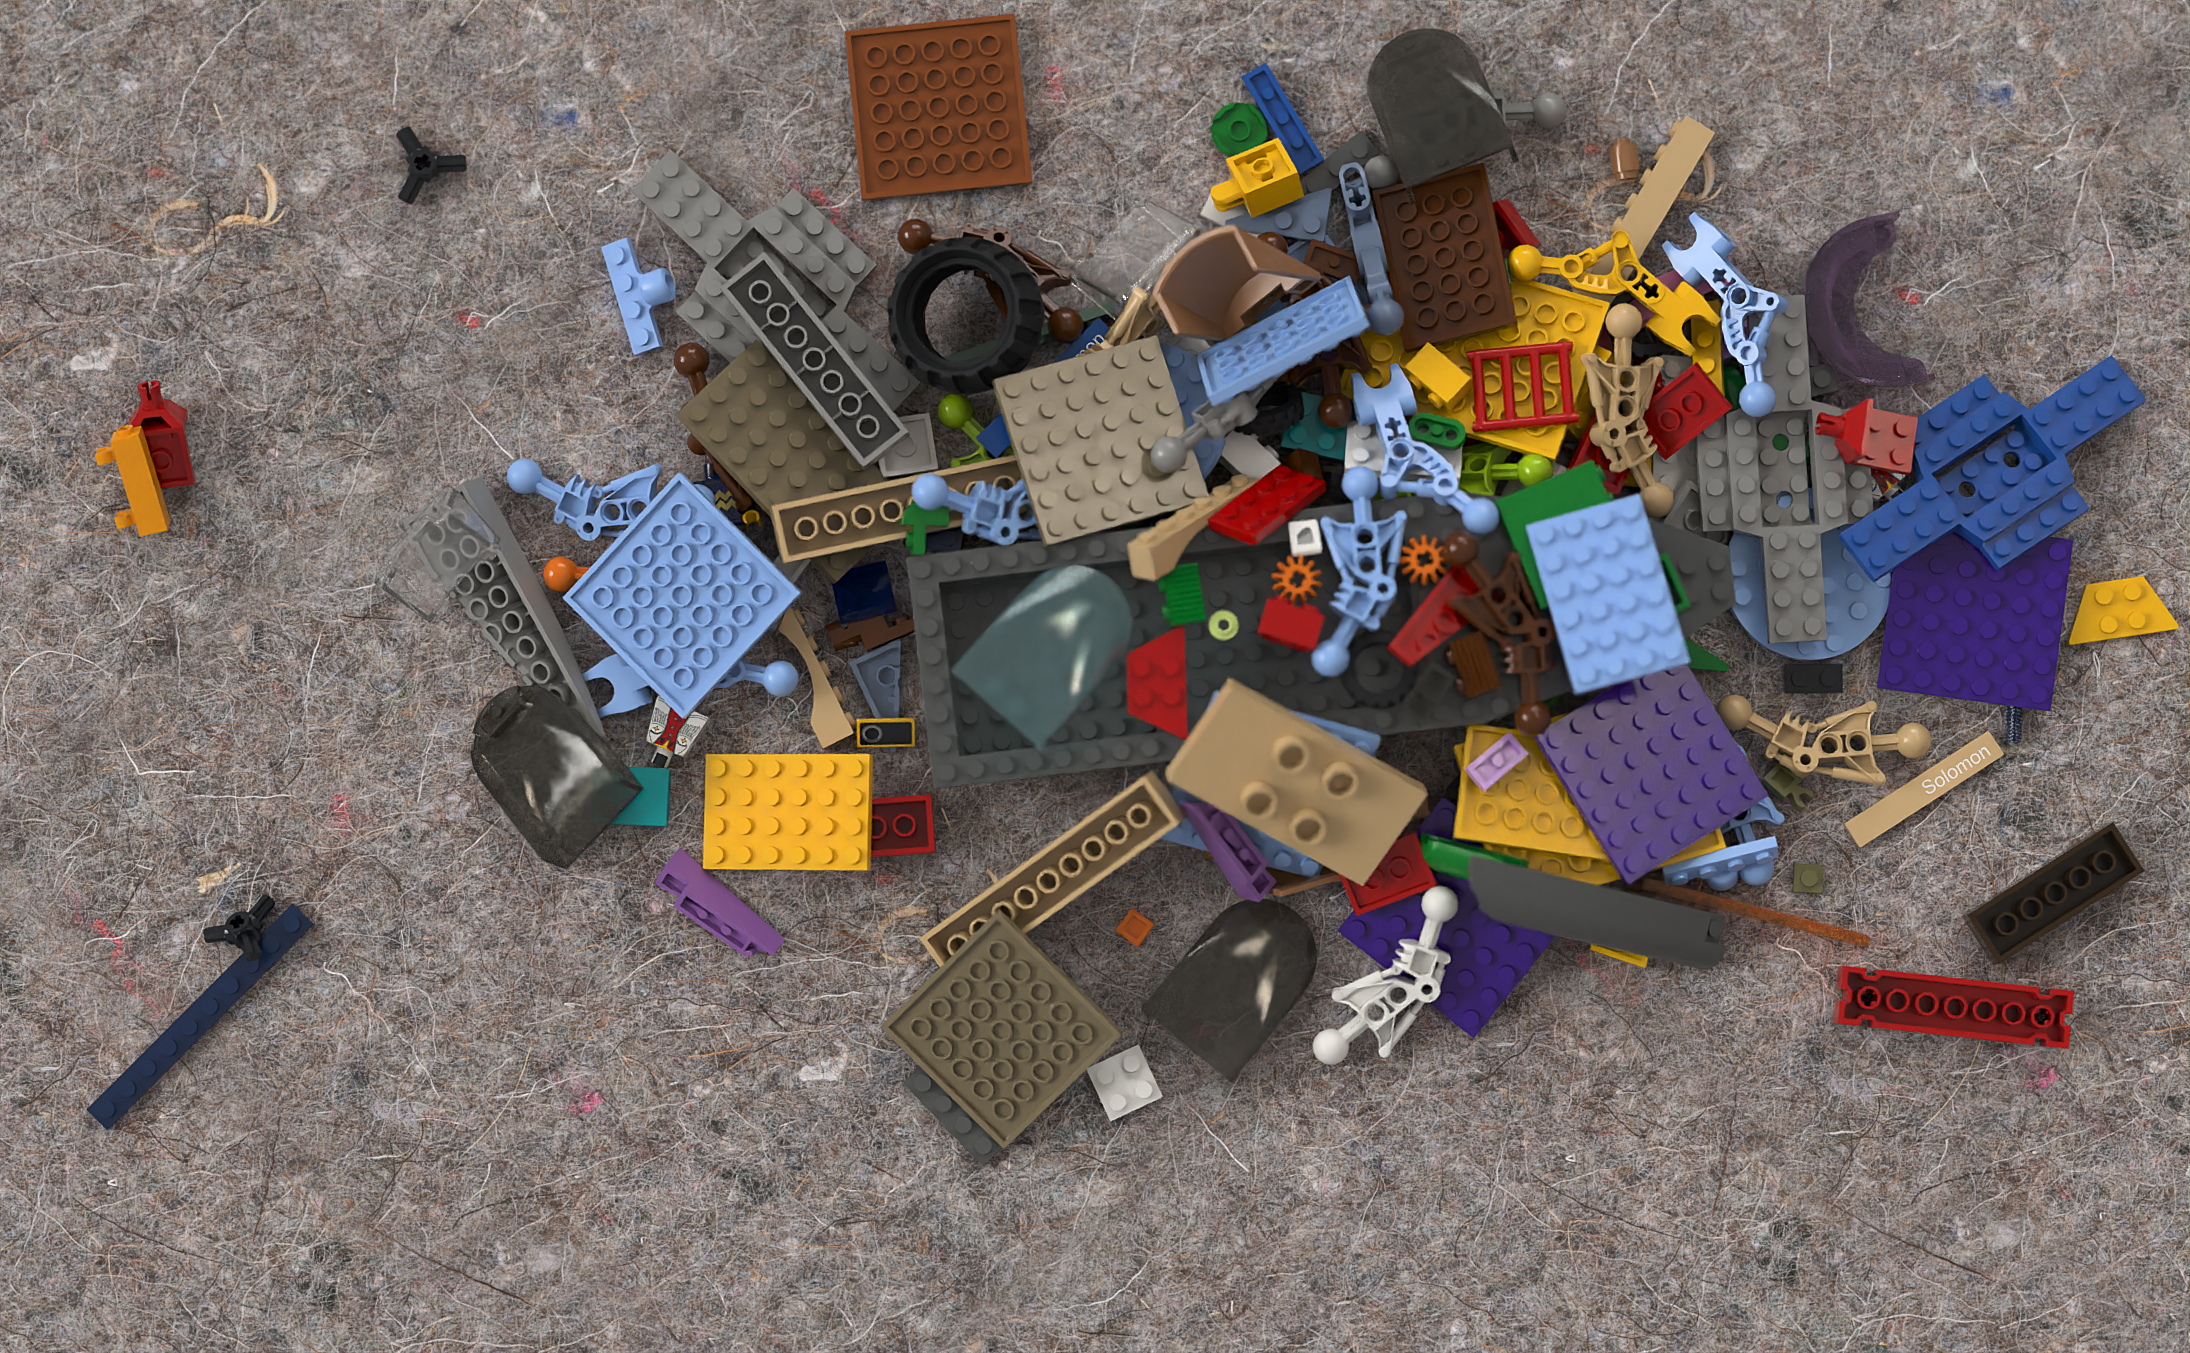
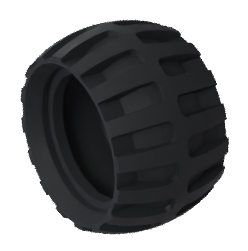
M958 237L938 241L936 244L922 249L911 258L910 263L903 270H900L894 281L895 286L891 297L888 298L887 304L890 339L905 366L919 379L937 389L957 394H975L994 389L992 384L994 379L1021 372L1028 365L1031 356L1040 344L1045 312L1038 283L1019 257L995 242L976 237ZM981 270L987 272L994 277L1004 291L1008 307L1005 329L996 345L981 357L963 362L946 360L933 348L926 333L925 310L930 296L944 279L960 271Z

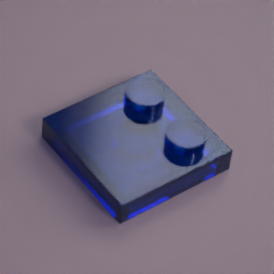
M886 561L851 568L835 584L832 583L841 624L897 611Z

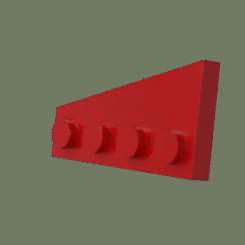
M1451 565L1386 648L1408 667L1470 622L1459 612L1448 606V601L1451 598L1469 597L1479 590V587L1464 567L1458 568ZM1494 589L1491 591V599L1495 603L1501 598V595Z

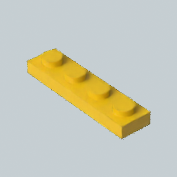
M1719 300L1708 301L1707 303L1711 309L1721 318V304ZM1691 318L1692 346L1695 349L1692 355L1693 364L1698 362L1725 397L1722 323L1720 322L1717 327H1714L1700 318Z

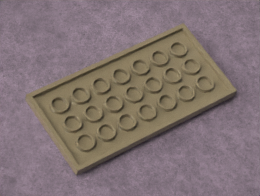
M757 339L675 415L770 517L769 507L773 505L889 481L886 477H883L874 464L866 471L863 470L779 363ZM874 545L809 559L835 584Z

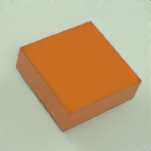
M1131 908L1115 931L1138 948L1155 924Z

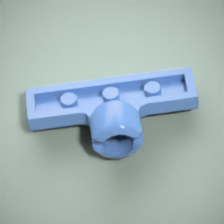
M623 238L602 246V252L634 355L639 356L664 347L655 320L654 309L656 306L672 301L675 298L676 288L670 273L665 269L659 268L643 274L640 271L631 238Z
M1775 836L1662 867L1665 885L1679 886L1687 883L1690 879L1701 877L1705 879L1706 884L1712 889L1726 891L1737 883L1739 870L1745 868L1746 865L1754 863L1767 864L1772 862L1774 858H1778V845Z

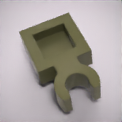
M1779 762L1761 781V784L1781 802L1788 797L1791 806L1798 812H1801L1805 807L1799 797H1803L1807 802H1810L1814 797L1811 790L1801 788L1798 785L1802 778L1794 775L1790 769L1779 764Z

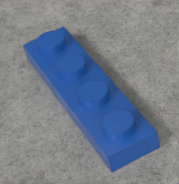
M1267 63L1242 76L1243 83L1276 138H1279L1299 176L1321 164L1324 158Z

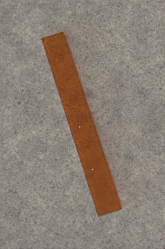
M1649 878L1643 879L1640 890L1862 948L1868 947L1870 939L1869 935L1672 884L1665 885V882Z

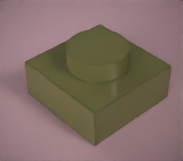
M1794 863L1792 892L1822 894L1824 865Z

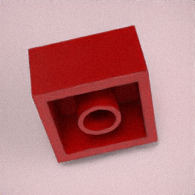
M1275 595L1274 599L1268 598L1256 637L1312 654L1325 617L1319 614L1320 609L1306 604L1299 608L1291 605L1292 600Z

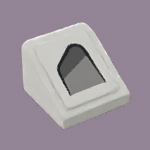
M1317 520L1289 523V539L1294 557L1322 553Z

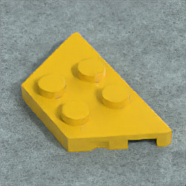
M2144 576L2087 584L2084 586L2080 598L2081 602L2075 614V621L2071 634L2068 637L2067 645L2071 646L2177 630L2179 626Z

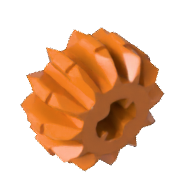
M1426 535L1421 536V545H1418L1414 538L1410 539L1409 542L1413 550L1405 546L1401 549L1404 554L1409 556L1399 559L1400 564H1409L1408 567L1402 570V574L1406 575L1412 571L1414 574L1410 578L1411 583H1414L1417 577L1421 576L1422 586L1427 585L1428 575L1432 582H1438L1439 579L1435 571L1442 575L1447 571L1439 565L1448 563L1445 557H1439L1443 553V546L1437 550L1434 548L1438 542L1436 538H1433L1430 545H1427ZM1424 554L1430 556L1428 561L1432 562L1431 566L1426 564L1424 567H1420L1418 565L1420 560H1416V557H1422Z
M1301 555L1296 565L1291 556L1287 557L1288 568L1279 562L1277 567L1284 574L1273 573L1272 575L1273 579L1282 581L1273 585V590L1278 591L1283 588L1284 591L1280 596L1286 598L1288 594L1291 595V605L1295 604L1296 596H1299L1302 605L1306 604L1307 598L1305 593L1314 599L1317 594L1310 587L1321 588L1322 585L1321 582L1312 580L1321 575L1320 570L1309 571L1315 562L1311 560L1305 567L1302 565L1304 556ZM1294 573H1298V577L1302 575L1305 579L1299 588L1295 587L1296 584L1292 586L1289 582L1292 580Z

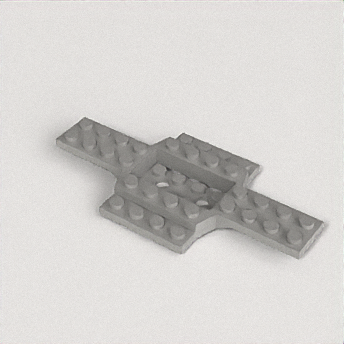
M669 150L631 190L643 204L707 263L694 289L695 292L676 310V313L729 363L735 360L756 339L766 350L767 348L721 292L719 287L727 282L722 275H725L728 279L732 278L763 252H766L893 412L920 386L921 383L846 314L858 286L876 269L877 265L795 188L775 207H771L751 219L745 220L672 150ZM757 233L835 306H829L758 240Z
M1804 295L1783 296L1788 301V309L1783 314L1775 315L1768 330L1771 334L1764 347L1767 356L1761 366L1764 382L1770 385L1776 395V402L1772 411L1763 417H1752L1740 408L1721 416L1695 437L1701 533L1731 531L1759 540L1763 564L1768 644L1827 640L1820 534L1842 525H1854L1873 512L1871 468L1847 464L1834 445L1835 438L1815 434V427H1820V425L1816 424V419L1820 412L1840 416L1850 409H1841L1811 400ZM1752 313L1746 316L1748 338L1754 326H1759L1764 313ZM1807 415L1815 524L1810 520L1804 435V418ZM1777 434L1784 435L1788 440V446L1783 451L1776 450L1773 447L1772 440ZM1784 491L1791 495L1792 503L1788 508H1782L1777 504L1776 496L1779 492Z

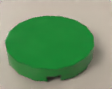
M1232 102L1222 107L1214 116L1211 125L1212 141L1217 150L1227 157H1233L1264 144L1268 134L1267 121L1262 112L1254 105L1243 102Z

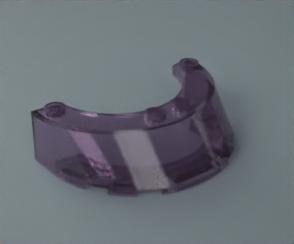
M1899 211L1860 219L1837 231L1815 254L1803 284L1802 295L1805 296L1807 331L1817 350L1834 368L1844 375L1873 386L1929 385L1936 379L1935 373L1927 375L1926 368L1919 359L1893 355L1875 345L1863 332L1855 314L1854 292L1859 275L1871 259L1894 244L1896 240L1894 222L1900 217Z

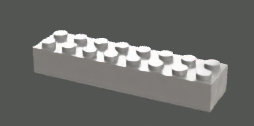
M763 252L719 287L723 295L864 471L910 436L907 428L766 252Z

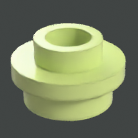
M1229 611L1216 612L1209 621L1211 634L1219 640L1232 638L1238 630V621L1235 615ZM1221 620H1226L1229 623V628L1225 631L1220 630L1218 627V622Z

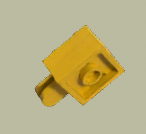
M1279 138L1226 159L1231 179L1211 188L1214 207L1218 211L1226 212L1244 204L1251 218L1305 197L1298 171Z

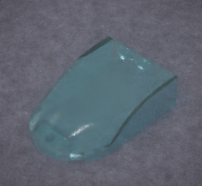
M1067 565L1051 569L1038 576L1027 586L952 668L951 673L955 678L961 679L1041 751L1118 663L1126 651L1132 628L1129 604L1117 584L1100 571L1079 565Z

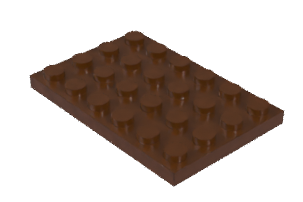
M1484 162L1373 191L1394 301L1398 302L1404 312V321L1400 331L1406 353L1421 350L1427 343L1434 347L1518 326Z

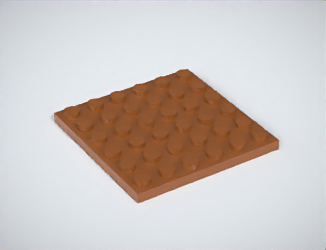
M1015 13L845 31L862 201L1032 184Z

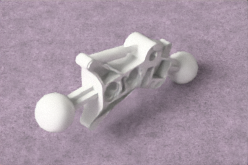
M1436 886L1425 893L1421 906L1423 913L1427 917L1419 941L1414 939L1399 940V944L1404 948L1396 950V953L1401 958H1394L1391 968L1383 972H1374L1348 985L1332 990V999L1334 1001L1348 1004L1358 1014L1339 1030L1325 1029L1318 1033L1314 1038L1312 1046L1313 1053L1319 1061L1328 1065H1334L1343 1061L1348 1054L1349 1043L1369 1027L1374 1031L1379 1040L1380 1056L1383 1058L1388 1057L1392 1048L1417 1018L1416 1014L1424 1003L1436 1000L1439 996L1440 985L1445 973L1444 966L1450 962V954L1440 950L1436 943L1443 922L1455 916L1459 904L1456 894L1451 889L1444 886ZM1404 970L1415 976V979L1406 978L1399 974ZM1425 984L1431 985L1429 989L1422 988ZM1401 987L1406 991V995L1401 999L1393 998L1390 994L1392 989ZM1418 998L1419 1000L1411 1010L1408 1009L1394 1027L1395 1015ZM1373 1005H1378L1384 1011L1380 1016L1374 1017L1368 1013V1009Z

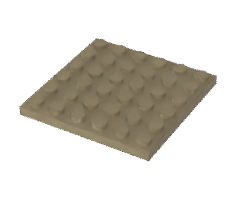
M1157 335L1004 376L992 381L1044 547L1187 508L1195 503L1196 499L1209 497L1193 447L1187 451V459L1183 467L1172 473L1159 471L1153 465L1150 457L1152 446L1158 439L1167 436L1177 438L1187 430Z
M1000 909L881 1026L1003 1149L1124 1033Z

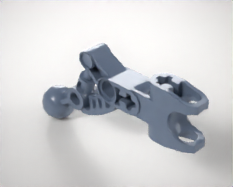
M1357 162L1345 164L1340 169L1339 179L1361 278L1365 277L1366 295L1368 303H1371L1367 319L1374 332L1380 335H1391L1397 332L1403 325L1404 312L1398 302L1394 301L1391 284H1389L1386 275L1389 268L1378 221L1375 219L1364 169ZM1356 171L1360 174L1361 179L1358 178L1345 182L1344 177L1348 172Z

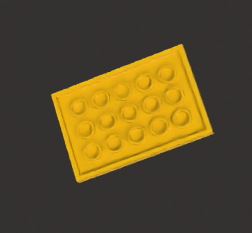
M1480 724L1466 726L1453 839L1610 862L1534 737L1526 736L1519 730ZM1510 732L1528 754L1482 792L1464 769Z
M706 754L703 869L871 871L873 755Z

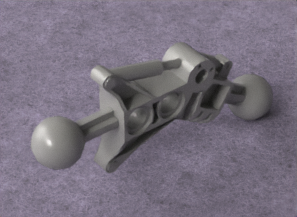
M1462 85L1455 90L1451 98L1438 103L1434 101L1400 115H1391L1387 118V128L1402 133L1411 143L1391 157L1379 155L1371 158L1364 168L1367 184L1374 190L1394 186L1400 177V170L1420 157L1424 160L1429 170V176L1448 172L1467 152L1468 146L1473 140H1483L1484 132L1489 133L1490 139H1493L1494 132H1498L1500 138L1503 139L1507 120H1534L1536 124L1543 128L1551 129L1557 127L1566 118V103L1557 94L1548 92L1538 96L1533 103L1505 104L1503 87L1500 85L1495 86L1493 90ZM1463 99H1467V100H1469L1470 102L1465 103V102H1463L1462 100H1463ZM1452 104L1451 108L1435 119H1422L1439 112L1438 109ZM1474 115L1477 127H1473L1470 130L1469 136L1462 143L1467 130V117ZM1454 120L1460 127L1455 131H1450L1445 127L1444 123ZM1425 136H1431L1436 140V144L1427 147L1422 144L1421 139Z
M1294 364L1293 366L1287 368L1286 371H1288L1289 369L1294 368V367L1296 366V364ZM1280 376L1269 377L1261 381L1257 388L1250 391L1244 390L1236 394L1228 403L1213 406L1210 400L1206 401L1205 404L1190 414L1195 422L1194 425L1177 438L1167 436L1158 439L1154 443L1150 454L1153 465L1164 473L1178 471L1186 463L1187 451L1201 440L1208 438L1217 441L1235 426H1241L1250 422L1258 413L1255 408L1256 404Z

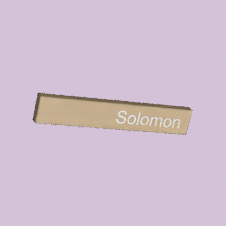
M1988 730L1843 825L1857 847L1861 848L2002 757L2004 753Z

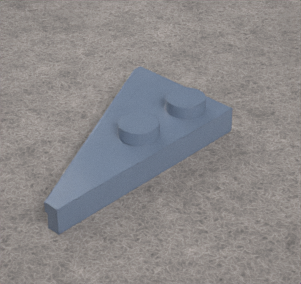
M1332 188L1304 195L1305 197L1254 218H1251L1250 214L1247 213L1228 219L1225 222V226L1236 225L1246 232L1256 235L1265 232H1276L1285 239L1311 242L1312 239L1324 242Z
M899 638L849 661L875 718H899L901 653ZM889 747V749L893 753L898 750V747Z

